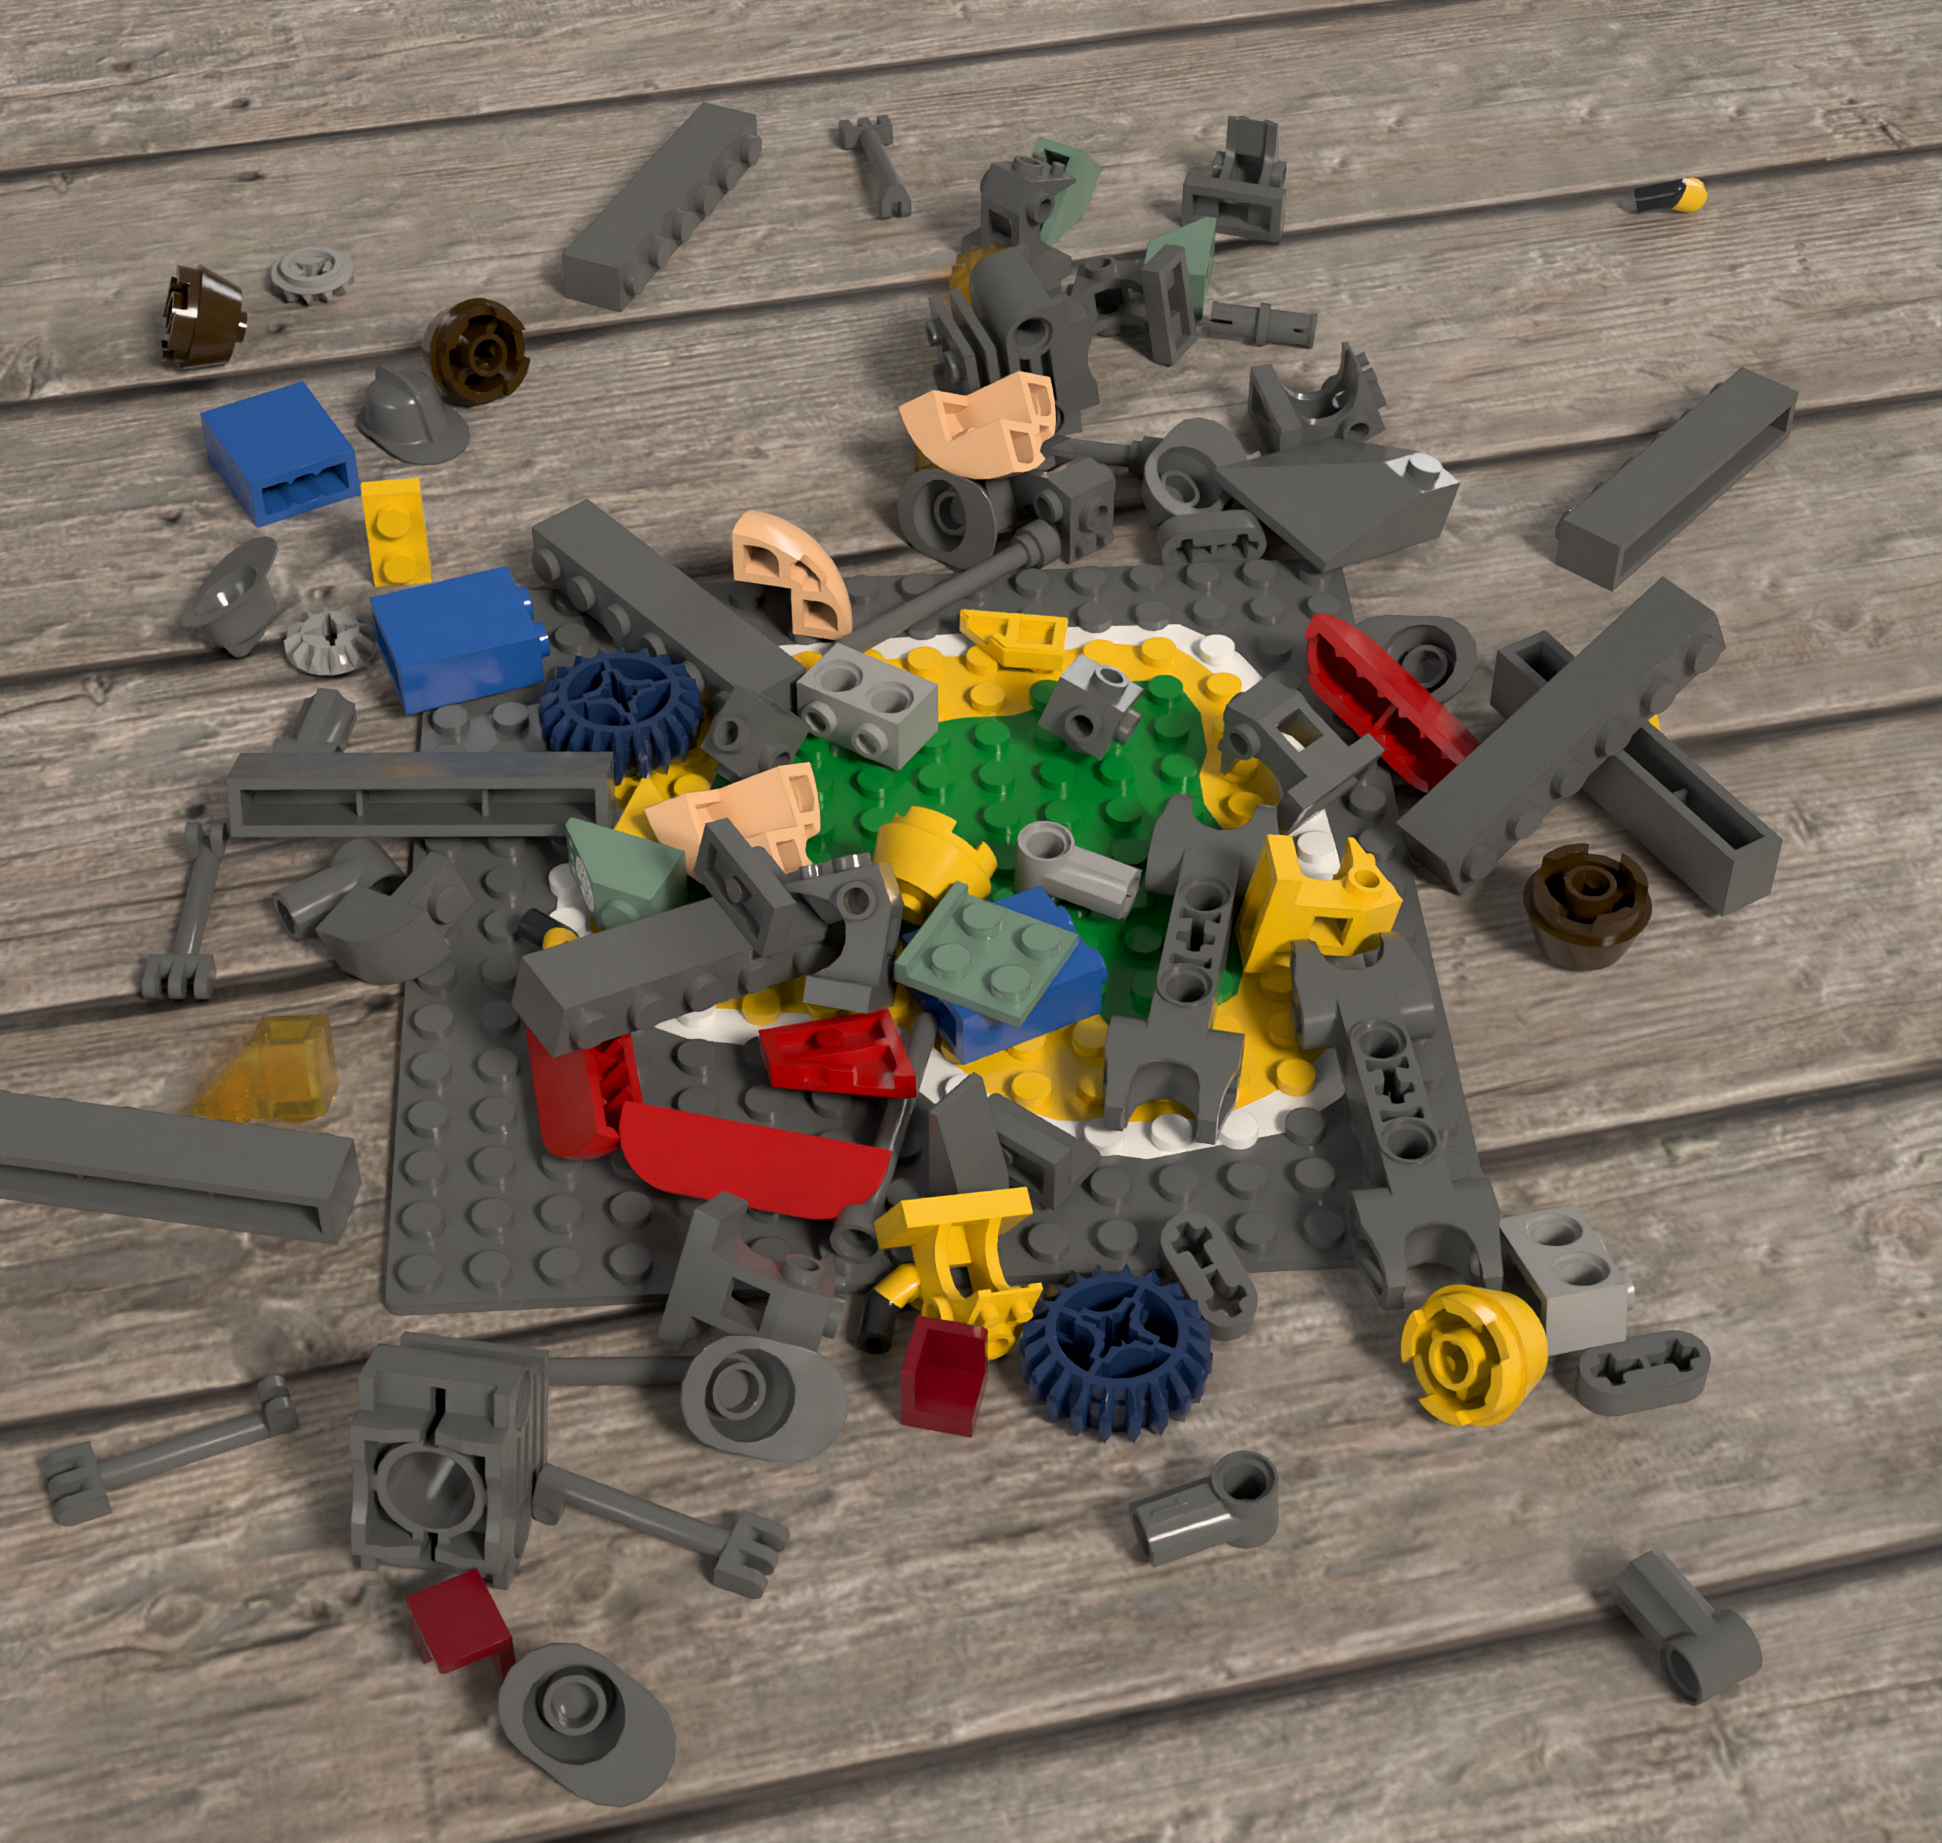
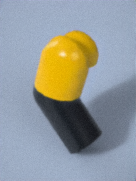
M1682 178L1634 189L1638 213L1661 208L1683 213H1693L1702 208L1707 200L1705 187L1697 178Z
M536 908L529 909L522 916L518 924V934L520 937L542 949L580 938L572 928Z
M915 1263L899 1265L865 1295L856 1338V1344L862 1351L875 1355L888 1352L892 1344L897 1313L907 1303L916 1310H922L924 1300L920 1287L921 1280Z

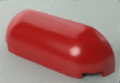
M1315 613L1304 636V639H1308L1307 661L1311 675H1307V679L1312 689L1360 737L1369 733L1385 750L1381 757L1405 781L1416 789L1428 793L1481 744L1480 741L1370 637L1335 616Z
M526 1024L539 1124L546 1149L551 1154L565 1159L591 1160L606 1156L621 1148L619 1122L624 1100L643 1104L631 1033L604 1041L591 1049H580L553 1058Z
M626 1100L623 1103L619 1122L620 1142L625 1158L639 1177L655 1188L672 1194L708 1201L721 1192L726 1191L749 1201L748 1208L816 1221L836 1219L842 1208L853 1204L862 1205L870 1200L879 1190L885 1179L892 1150Z

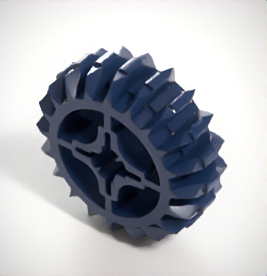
M622 645L617 653L606 654L598 648L596 656L588 659L576 656L573 667H558L556 679L545 682V691L540 698L541 706L538 708L542 740L546 744L547 751L613 752L614 778L619 785H621L626 777L636 776L641 780L646 778L647 774L652 771L667 775L671 763H685L687 752L697 748L701 723L704 722L703 704L700 700V690L697 688L696 679L688 677L685 665H672L668 654L652 658L647 647L637 653H627Z
M1098 1263L1090 1278L1086 1279L1071 1270L1068 1279L1065 1281V1287L1048 1283L1046 1293L1043 1294V1301L1036 1302L1032 1310V1319L1024 1323V1328L1020 1332L1019 1351L1022 1353L1020 1355V1372L1024 1383L1029 1384V1393L1032 1396L1033 1405H1047L1046 1412L1049 1414L1051 1424L1071 1418L1070 1425L1076 1437L1088 1428L1097 1429L1104 1444L1113 1432H1125L1130 1440L1135 1443L1141 1434V1428L1147 1427L1162 1436L1165 1428L1168 1426V1419L1185 1422L1187 1413L1191 1410V1404L1200 1403L1201 1396L1206 1391V1381L1208 1374L1212 1372L1213 1353L1210 1352L1212 1334L1208 1322L1201 1320L1202 1313L1199 1310L1198 1300H1183L1184 1294L1181 1291L1179 1282L1160 1287V1280L1155 1270L1143 1278L1133 1276L1127 1263L1119 1274H1107Z

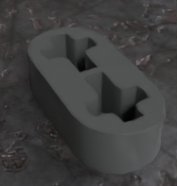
M1228 510L1175 516L1165 521L1159 527L1156 534L1157 546L1164 565L1193 564L1201 561L1210 563L1251 561L1260 559L1267 546L1260 520L1248 510ZM1243 534L1241 542L1235 543L1237 535ZM1188 539L1186 547L1179 548L1181 540Z
M1185 1212L1175 1215L1167 1221L1161 1231L1158 1259L1164 1273L1171 1284L1180 1283L1181 1291L1184 1294L1183 1300H1198L1199 1310L1202 1313L1201 1320L1208 1322L1212 1334L1211 1339L1225 1342L1239 1339L1249 1331L1257 1310L1258 1295L1253 1282L1221 1229L1211 1218L1196 1212ZM1186 1236L1192 1244L1204 1242L1201 1256L1203 1269L1200 1268L1189 1251L1177 1254L1180 1237ZM1212 1284L1216 1286L1225 1301L1239 1300L1234 1317H1229L1223 1309L1211 1311L1214 1298Z
M1666 1330L1626 1338V1341L1588 1348L1582 1354L1574 1386L1576 1397L1585 1408L1602 1416H1621L1688 1402L1697 1398L1704 1390L1711 1362L1710 1352L1701 1339L1691 1333L1680 1330ZM1664 1361H1673L1674 1364H1664ZM1678 1369H1688V1371L1679 1372ZM1606 1374L1608 1379L1606 1377L1597 1378V1375ZM1611 1382H1621V1385L1612 1386Z

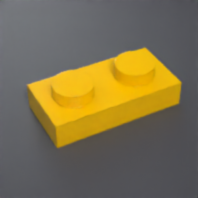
M407 478L361 482V497L374 586L384 587L431 583V562L420 479Z

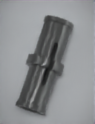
M1213 301L1209 335L1220 334L1256 339L1255 344L1266 345V340L1308 345V347H1313L1317 313L1306 314L1271 309V304L1261 303L1260 308Z

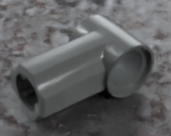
M318 688L316 694L305 698L289 737L277 738L271 753H344L357 720L355 703L345 699L338 690Z
M360 837L344 844L336 852L331 862V867L272 893L275 910L283 923L285 931L294 942H297L317 933L315 931L316 927L355 884L391 896L406 880L407 876L378 842L372 838Z
M1247 1450L1231 1452L1220 1458L1213 1467L1212 1475L1129 1503L1130 1520L1136 1535L1137 1544L1146 1563H1151L1154 1568L1223 1543H1227L1232 1547L1249 1549L1259 1547L1268 1542L1276 1533L1279 1521V1477L1274 1464L1269 1458L1258 1452ZM1247 1498V1499H1253V1500L1241 1501V1500H1237V1499Z
M1652 1550L1633 1559L1623 1573L1613 1580L1610 1597L1657 1650L1658 1664L1666 1683L1684 1703L1690 1706H1697L1759 1672L1763 1659L1761 1648L1754 1632L1746 1621L1736 1612L1729 1609L1716 1612L1665 1554L1656 1555Z

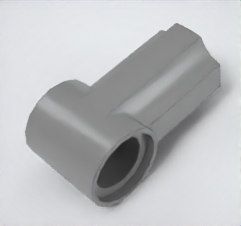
M1036 821L1026 825L1019 832L1013 883L1017 894L1041 886L1054 904L1064 899L1115 919L1125 921L1133 908L1136 895L1141 886L1143 870L1075 846L1072 833L1066 827L1056 822Z

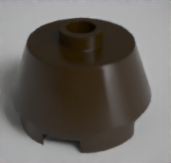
M201 264L197 268L177 265V277H171L164 306L163 317L166 318L165 333L169 334L168 341L161 340L160 359L180 364L181 370L228 364L235 342L242 343L246 332L247 312L241 311V288Z
M473 298L449 307L438 313L431 320L424 333L422 352L427 368L441 390L451 399L461 404L471 406L484 405L497 400L503 395H511L523 382L530 364V358L525 356V341L522 330H525L524 325L507 307L492 299Z
M1576 843L1558 847L1544 855L1541 868L1536 870L1525 884L1523 902L1536 943L1545 956L1553 962L1570 969L1583 971L1599 970L1619 961L1647 926L1652 914V901L1648 893L1649 882L1643 869L1629 856L1622 853L1620 862L1604 855L1588 853L1589 844Z

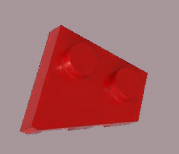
M888 1008L869 1014L857 1013L758 1030L760 1053L772 1087L901 1099L917 1097L916 1075Z

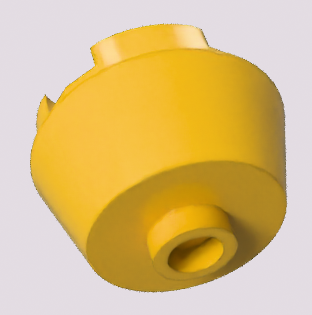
M911 806L905 817H901L896 812L890 823L884 824L878 829L872 864L892 863L904 903L902 920L922 926L956 881L968 885L969 895L984 899L991 891L990 878L997 868V860L992 850L984 841L978 844L975 850L965 840L952 833L951 831L957 821L937 811L918 806Z
M1454 1284L1435 1291L1425 1301L1422 1308L1410 1314L1402 1333L1401 1358L1403 1363L1413 1360L1417 1379L1427 1394L1418 1398V1400L1428 1412L1450 1425L1464 1426L1469 1424L1487 1427L1499 1424L1510 1417L1540 1382L1547 1367L1548 1344L1539 1318L1532 1308L1519 1297L1508 1292Z

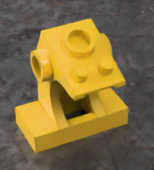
M1267 834L1234 926L1244 972L1269 974L1277 951L1291 952L1292 940L1311 939L1317 943L1322 955L1353 957L1380 948L1379 932L1391 931L1403 900L1396 892L1394 886L1375 865L1376 861L1373 854H1366L1355 838L1348 837L1344 846L1346 852L1338 873L1333 875L1332 880H1318L1301 874L1292 836Z
M1027 1187L903 1200L873 1222L879 1249L911 1246L916 1270L921 1280L920 1287L924 1300L922 1316L986 1328L988 1330V1360H993L1012 1352L1020 1332L1024 1328V1323L1032 1319V1310L1043 1290L1041 1283L1028 1284L1024 1288L1020 1286L1009 1287L1004 1279L998 1257V1235H1004L1033 1214ZM967 1266L973 1290L971 1296L965 1299L960 1295L954 1286L949 1268Z

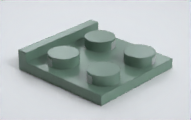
M956 881L894 962L895 982L1020 1028L1078 946L1079 934L969 895L968 885Z

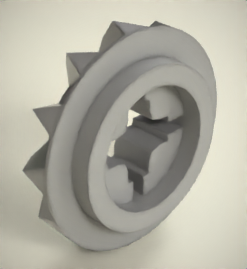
M309 246L296 249L279 258L271 269V278L276 293L286 295L287 300L291 302L305 299L308 305H310L314 300L318 299L330 302L333 294H346L348 285L355 282L354 263L347 254L333 248Z
M325 605L323 612L318 614L303 612L301 622L287 625V639L284 640L288 660L298 669L316 675H338L353 671L370 661L378 650L374 626L369 614H354L350 606H345L339 611H330ZM337 635L334 646H330L329 640L325 639L326 636Z

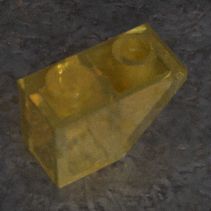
M329 1015L262 1017L206 1079L191 1107V1115L237 1123H246L252 1119L282 1118L283 1121L288 1123H304L317 1117L326 1116L339 1087Z

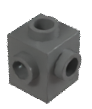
M1080 654L1059 677L1037 725L1064 739V742L1071 749L1082 754H1090L1101 760L1116 742L1125 746L1133 735L1142 717V714L1135 711L1134 708L1143 688L1129 681L1128 677L1119 669L1109 665H1100Z
M737 684L723 708L715 715L711 728L701 743L700 748L719 761L715 771L730 782L735 783L778 766L793 764L795 754L810 731L811 726L772 697Z

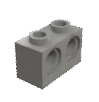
M836 643L796 682L798 717L811 726L809 733L899 771L938 731V684L840 643Z
M1574 1204L1500 1218L1499 1233L1503 1268L1501 1289L1503 1292L1511 1293L1522 1299L1535 1312L1545 1331L1548 1356L1626 1341L1627 1311L1632 1310L1635 1306V1292L1631 1277L1626 1269L1617 1267L1606 1251V1246L1600 1232L1597 1229L1591 1230Z

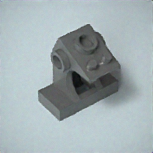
M1246 116L1228 117L1225 152H1216L1212 177L1188 173L1183 183L1181 227L1204 217H1215L1216 233L1274 243L1280 242L1284 231L1287 189H1283L1286 179L1287 162L1279 160L1278 123H1274L1271 120H1253ZM1229 200L1249 203V207L1236 204H1229L1228 202Z
M1034 152L1032 157L1016 155L1013 161L991 163L990 169L984 174L980 184L981 225L980 228L961 239V256L977 264L982 258L990 254L1028 243L1031 248L1033 264L1050 258L1060 272L1061 280L1071 275L1072 257L1041 240L1040 223L1045 222L1052 214L1055 205L1054 197L1059 192L1076 183V178L1064 172L1065 165L1062 163L1053 162L1052 166L1045 163L1046 156L1038 152Z
M1165 244L1146 264L1116 260L1109 255L1092 257L1085 263L1079 264L1074 284H1068L1066 294L1078 301L1089 317L1091 338L1096 334L1103 336L1118 334L1126 328V325L1142 327L1149 333L1154 363L1173 366L1198 340L1184 246ZM1128 288L1139 291L1143 295L1144 300L1129 298Z
M1342 342L1338 374L1327 378L1322 384L1321 390L1307 394L1294 393L1287 389L1279 380L1272 364L1251 367L1247 411L1267 454L1331 437L1365 443L1370 438L1386 430L1378 409L1386 406L1387 403L1377 382V376L1373 368L1365 371L1361 369L1369 365L1365 352L1355 356L1348 342ZM1344 391L1341 395L1335 396L1339 392Z
M1056 435L1042 443L1040 452L1045 457V460L1037 468L1020 475L1001 479L974 480L978 481L987 491L993 510L996 512L997 531L1037 513L1041 520L1046 521L1048 524L1054 523L1060 537L1066 564L1070 565L1113 543L1115 538L1113 533V512L1116 482L1113 473L1105 464L1097 463L1090 456L1076 454L1071 437Z
M1265 677L1247 691L1237 693L1229 701L1223 713V738L1217 746V749L1222 752L1220 772L1223 775L1232 771L1240 760H1249L1251 757L1262 761L1274 773L1284 793L1283 798L1277 805V824L1279 835L1285 836L1290 835L1361 783L1385 751L1369 733L1348 747L1311 708L1305 697L1298 690L1291 687L1287 688L1269 677ZM1281 732L1292 736L1304 749L1298 752Z
M868 852L831 860L833 873L824 875L822 863L799 867L801 880L787 883L784 888L790 892L814 895L830 901L839 910L846 924V942L841 955L831 966L806 977L803 1002L866 1014L893 1007L898 982L892 980L904 903L892 863L872 864L870 853ZM864 891H866V893L869 896L868 908H866L862 902V894Z
M723 1191L696 1208L657 1337L682 1348L711 1326H714L732 1335H750L805 1347L816 1353L822 1336L834 1339L845 1301L844 1297L834 1295V1291L843 1293L847 1280L846 1275L835 1273L836 1255L829 1253L818 1261L807 1255L793 1253L786 1255L783 1263H780L754 1252L743 1242L740 1235L749 1201L729 1192ZM736 1279L770 1294L764 1313L743 1305L731 1296Z

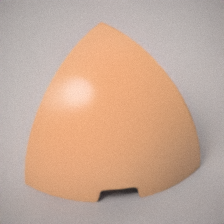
M1017 371L967 396L932 390L899 406L906 429L922 453L943 470L965 478L1001 479L1020 475L1037 468L1045 460V457L1040 452L1042 443L1055 434V400L1050 377Z
M752 509L743 513L731 533L734 580L791 588L793 634L839 640L852 632L853 620L848 591L838 568L824 548L807 532L785 519Z
M810 762L778 766L719 789L682 794L644 809L650 826L660 844L685 851L686 872L701 884L703 883L693 871L705 823L727 817L751 847H764L785 874L798 871L799 867L813 864L808 859L805 848L807 840L820 832V808Z

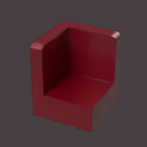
M917 1315L901 1369V1425L972 1438L988 1382V1330L982 1326Z
M478 1568L405 1597L413 1642L424 1664L433 1661L439 1673L447 1674L489 1656L502 1683L504 1682L510 1667L516 1663L513 1640Z

